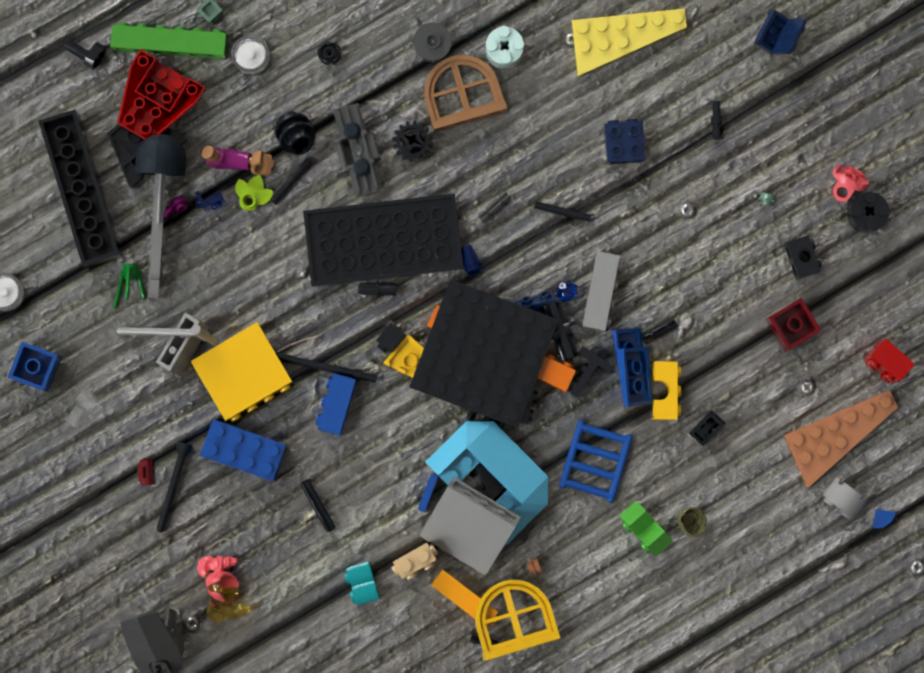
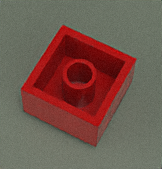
M886 338L878 341L863 358L866 361L867 367L873 371L877 370L881 374L880 378L888 384L889 382L891 384L900 382L915 365Z

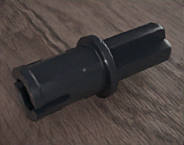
M379 282L377 284L360 283L358 293L360 295H377V297L379 295L396 296V284H379Z

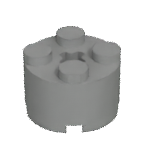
M836 476L824 492L823 500L832 508L835 506L839 507V512L850 520L851 517H856L868 499L863 497L861 500L862 495L844 481L838 483L840 479Z

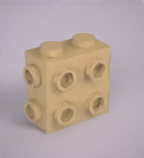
M427 542L393 561L394 566H392V570L396 577L401 576L402 579L406 577L409 580L418 575L417 571L424 568L426 571L435 565L434 561L437 560L436 555H438V552L433 544L429 545Z

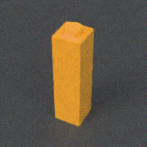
M442 569L431 586L475 619L476 608L481 598ZM491 605L487 608L486 620L497 617L498 611ZM496 621L487 623L486 626H493Z

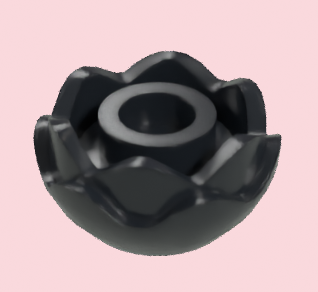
M327 41L318 48V57L323 64L333 65L341 58V50L336 43Z

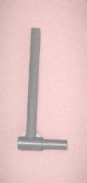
M194 325L191 329L117 328L118 335L196 336L211 345L218 343L215 337L199 325Z

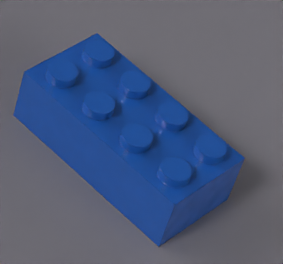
M213 419L200 456L275 482L288 445Z

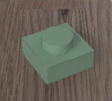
M206 0L196 8L209 24L223 13V10L214 0Z

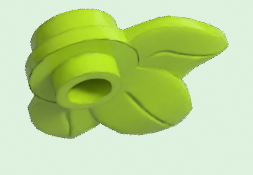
M260 175L251 178L248 183L239 179L235 186V192L240 197V206L245 211H253L258 205L267 204L273 196V190L264 189V183ZM247 199H252L251 205L246 204Z

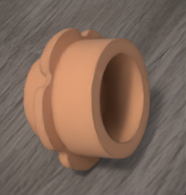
M530 558V562L527 563L529 572L537 576L538 573L542 572L538 558Z

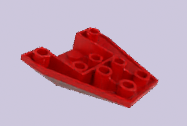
M140 49L130 65L117 124L144 140L150 136L161 134L196 105L206 87L191 78L187 79L160 63L157 58Z

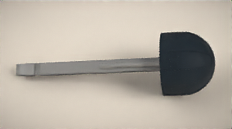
M156 134L145 139L139 146L136 154L135 173L155 175L148 299H158L166 176H185L186 153L183 146L178 140L165 134Z

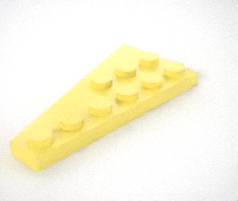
M685 9L572 20L577 76L580 77L589 71L596 70L607 63L616 61L638 51V49L686 29Z

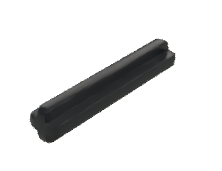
M307 479L301 482L300 486L326 532L334 530L336 526L310 480Z

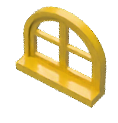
M507 580L497 583L484 593L477 605L475 625L483 653H481L483 661L560 639L549 600L538 587L529 582ZM510 590L526 592L538 604L516 611ZM503 592L508 613L486 620V612L490 602ZM541 608L547 629L523 636L517 615ZM510 617L516 638L492 645L486 624Z

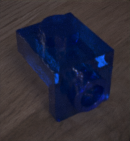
M199 191L195 192L197 198L194 200L198 208H203L205 212L210 209L217 210L223 206L222 203L226 202L221 192L205 200Z

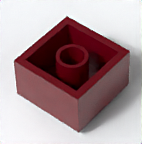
M802 297L765 319L785 352L822 331Z

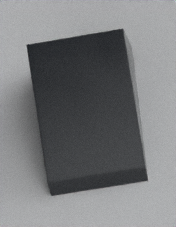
M710 410L689 434L704 446L726 423Z

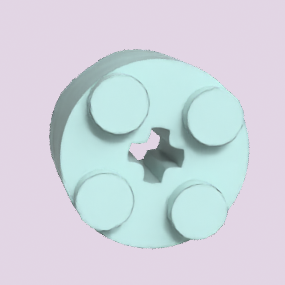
M501 26L493 30L486 40V56L488 61L500 69L512 68L520 62L524 50V42L521 35L515 29L507 26ZM501 46H508V50L504 49L502 51Z

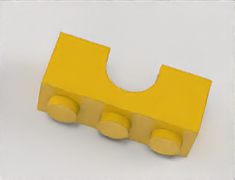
M653 362V382H662L668 389V395L665 399L653 400V420H678V416H681V405H678V397H681V385H678V378H681V366H678V362Z

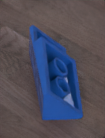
M641 328L611 330L623 406L653 404L648 347H642Z

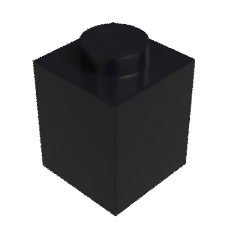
M390 323L376 341L379 343L377 347L384 353L388 351L392 353L406 337V334Z

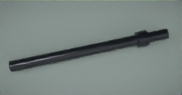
M275 352L279 360L352 377L357 381L365 380L374 383L377 381V375L364 373L360 369L352 370Z

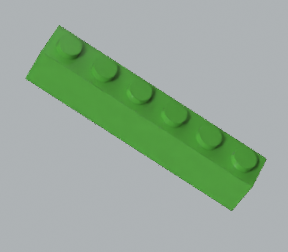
M123 22L118 23V25H112L110 47L116 52L138 53L141 49L148 54L212 59H226L228 36L223 30L213 29L212 32H207L202 28L186 30L184 27L167 29L163 25H156V28H152L146 24L129 26L130 24Z

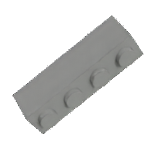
M597 251L582 328L605 332L606 328H610L611 317H608L609 309L613 310L615 298H612L613 291H617L619 280L616 279V274L621 271L622 261H619L620 255Z

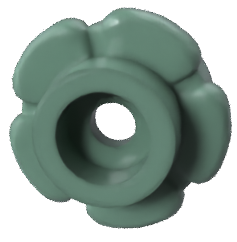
M761 192L760 197H758L761 200V204L772 206L773 202H777L775 200L776 194Z

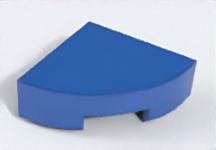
M875 509L872 528H883L890 524L894 519L895 512Z

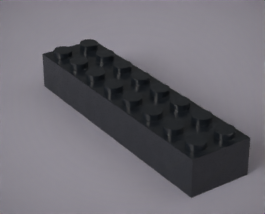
M74 109L39 120L38 122L82 266L90 268L123 257L79 113Z

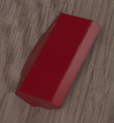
M142 459L139 462L137 475L142 486L154 484L152 460Z

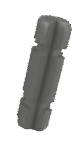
M502 192L498 199L493 200L485 208V211L482 210L478 214V218L482 222H486L490 218L489 216H493L503 207V204L510 200V196L506 192Z

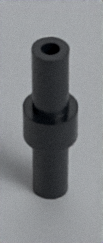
M713 101V116H711L713 140H720V125H722L720 101Z

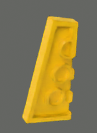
M407 334L383 363L413 378L424 347L411 335Z

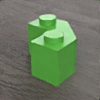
M637 501L619 516L624 522L621 525L628 533L631 531L642 542L640 546L647 554L651 552L657 557L673 542L668 534Z

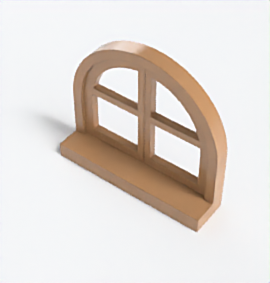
M456 55L439 62L427 77L424 95L434 133L507 112L506 102L504 101L497 76L488 64L476 57ZM458 66L473 67L480 71L486 79L463 85ZM451 68L457 87L434 93L438 78L442 73ZM489 83L494 102L470 109L465 89ZM458 91L464 111L440 117L434 98Z

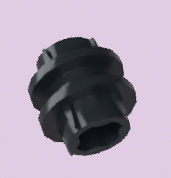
M293 110L279 117L276 122L275 136L282 149L287 153H293L297 156L307 153L315 145L314 140L316 138V131L313 125H311L309 118Z

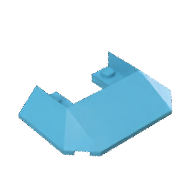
M466 421L425 461L447 485H449L453 477L461 481L479 463L500 482L506 491L495 502L521 517L505 543L506 545L548 505V476L494 421Z

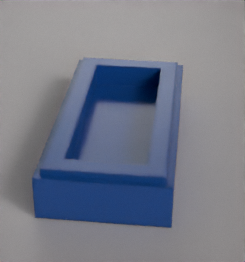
M430 475L418 510L426 511L439 476Z

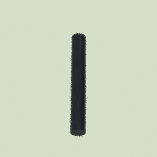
M306 158L270 199L274 205L278 203L312 164L309 158Z
M536 201L534 209L590 222L591 219L590 214Z

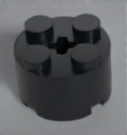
M866 192L860 194L848 206V223L858 232H874L886 223L890 208L886 200L877 193ZM866 210H870V215L867 216L865 214Z

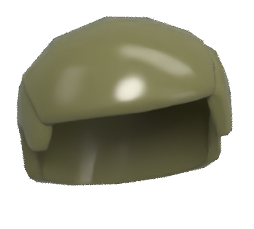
M687 507L680 512L678 526L682 533L691 537H699L705 533L707 518L702 510L697 507Z

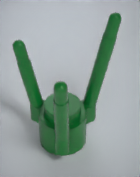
M123 264V270H120V280L113 305L114 309L117 308L124 280L126 281V300L129 299L130 281H136V277L142 299H146L142 282V271L138 270L137 264Z

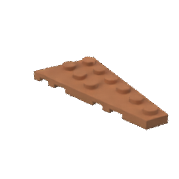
M890 390L783 435L806 488H809L898 408Z

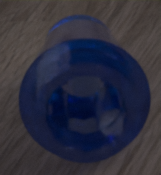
M472 245L462 247L464 271H467L468 275L480 272L482 270V263Z

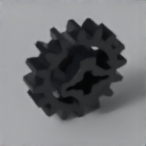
M416 120L413 121V125L406 121L405 127L400 124V131H394L397 137H393L392 141L397 144L393 145V149H399L396 154L397 156L403 154L402 160L408 157L411 163L413 158L420 162V156L427 158L425 152L431 153L429 146L433 145V141L429 139L433 138V135L427 134L429 127L423 129L424 124L422 122L418 126ZM408 130H414L413 132L406 133ZM421 134L425 136L426 143L421 141ZM416 138L417 144L413 143L410 145L409 139L413 140ZM400 139L406 144L404 150L400 145ZM420 150L418 153H412V151Z

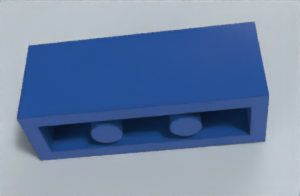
M333 374V377H329L326 385L329 391L327 396H323L321 406L324 408L322 414H318L315 425H318V430L341 436L357 380L338 374Z

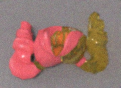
M204 556L199 560L197 570L199 575L206 580L210 599L207 615L214 622H221L226 619L236 620L237 617H244L246 613H250L252 610L248 605L232 606L240 592L239 582L234 575L224 571V569L235 566L238 563L237 557L217 556L214 558ZM217 605L222 606L219 610L216 609Z

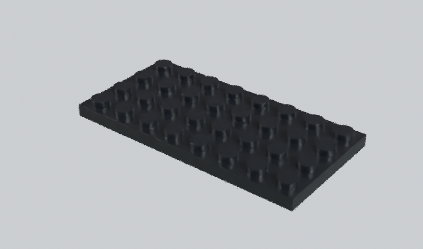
M455 193L303 211L312 287L464 270Z

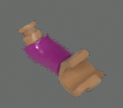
M206 146L202 150V156L206 159L207 164L215 169H251L253 174L265 176L270 174L271 168L274 166L272 155L264 154L263 151H256L251 155L249 152L219 147L213 148L212 146Z

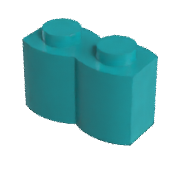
M369 561L346 568L347 572L344 573L346 583L351 584L352 591L349 592L352 603L356 602L358 606L380 599Z

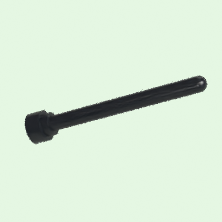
M180 441L177 443L178 457L158 521V532L164 531L185 457L191 453L193 445Z

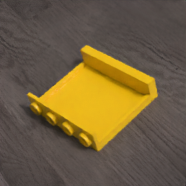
M258 322L191 361L221 415L227 422H235L241 418L240 414L243 412H252L258 408L257 404L262 401L265 403L275 398V393L279 391L281 393L286 392L291 388L290 385L294 383Z

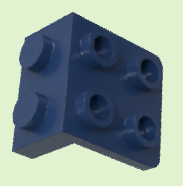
M771 9L754 43L770 54H790L795 50L800 35L805 31L807 21L803 18L788 19L775 9Z

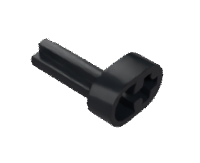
M70 39L63 43V49L83 60L84 65L92 70L98 67L107 51V48L99 42H96L90 51Z

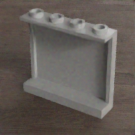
M453 477L419 536L486 576L521 517Z

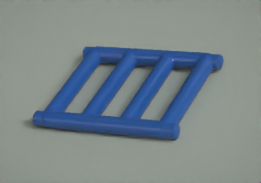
M579 419L559 487H570L606 498L610 503H614L633 435H620L587 425L583 420ZM582 432L623 443L621 453L617 454L581 443ZM577 450L617 461L615 473L574 461ZM571 469H577L612 480L610 490L606 491L570 480Z

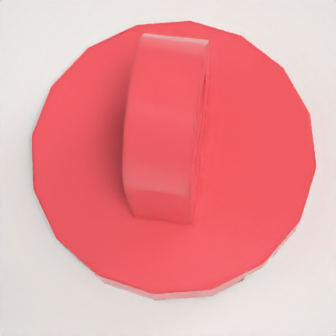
M838 164L833 170V175L838 180L833 189L835 199L845 202L851 198L855 190H867L870 182L865 180L866 177L862 172L851 166L844 168L842 164ZM840 187L847 189V196L840 195Z

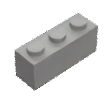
M184 313L176 328L191 329L194 325H199L208 330L210 326ZM171 336L156 363L170 372L181 376L202 340L196 336Z

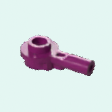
M182 195L173 198L168 203L169 205L166 207V210H164L163 221L174 212L180 213L186 210L189 204L187 198H184Z

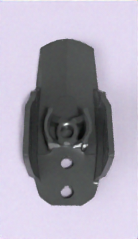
M167 608L165 620L156 611L120 619L130 655L136 667L142 673H178L182 669L184 628L183 620L175 610Z

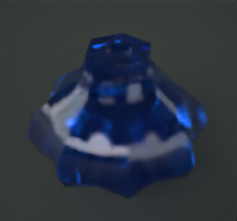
M571 280L562 281L556 288V298H559L562 302L572 301L578 295V285L574 284Z

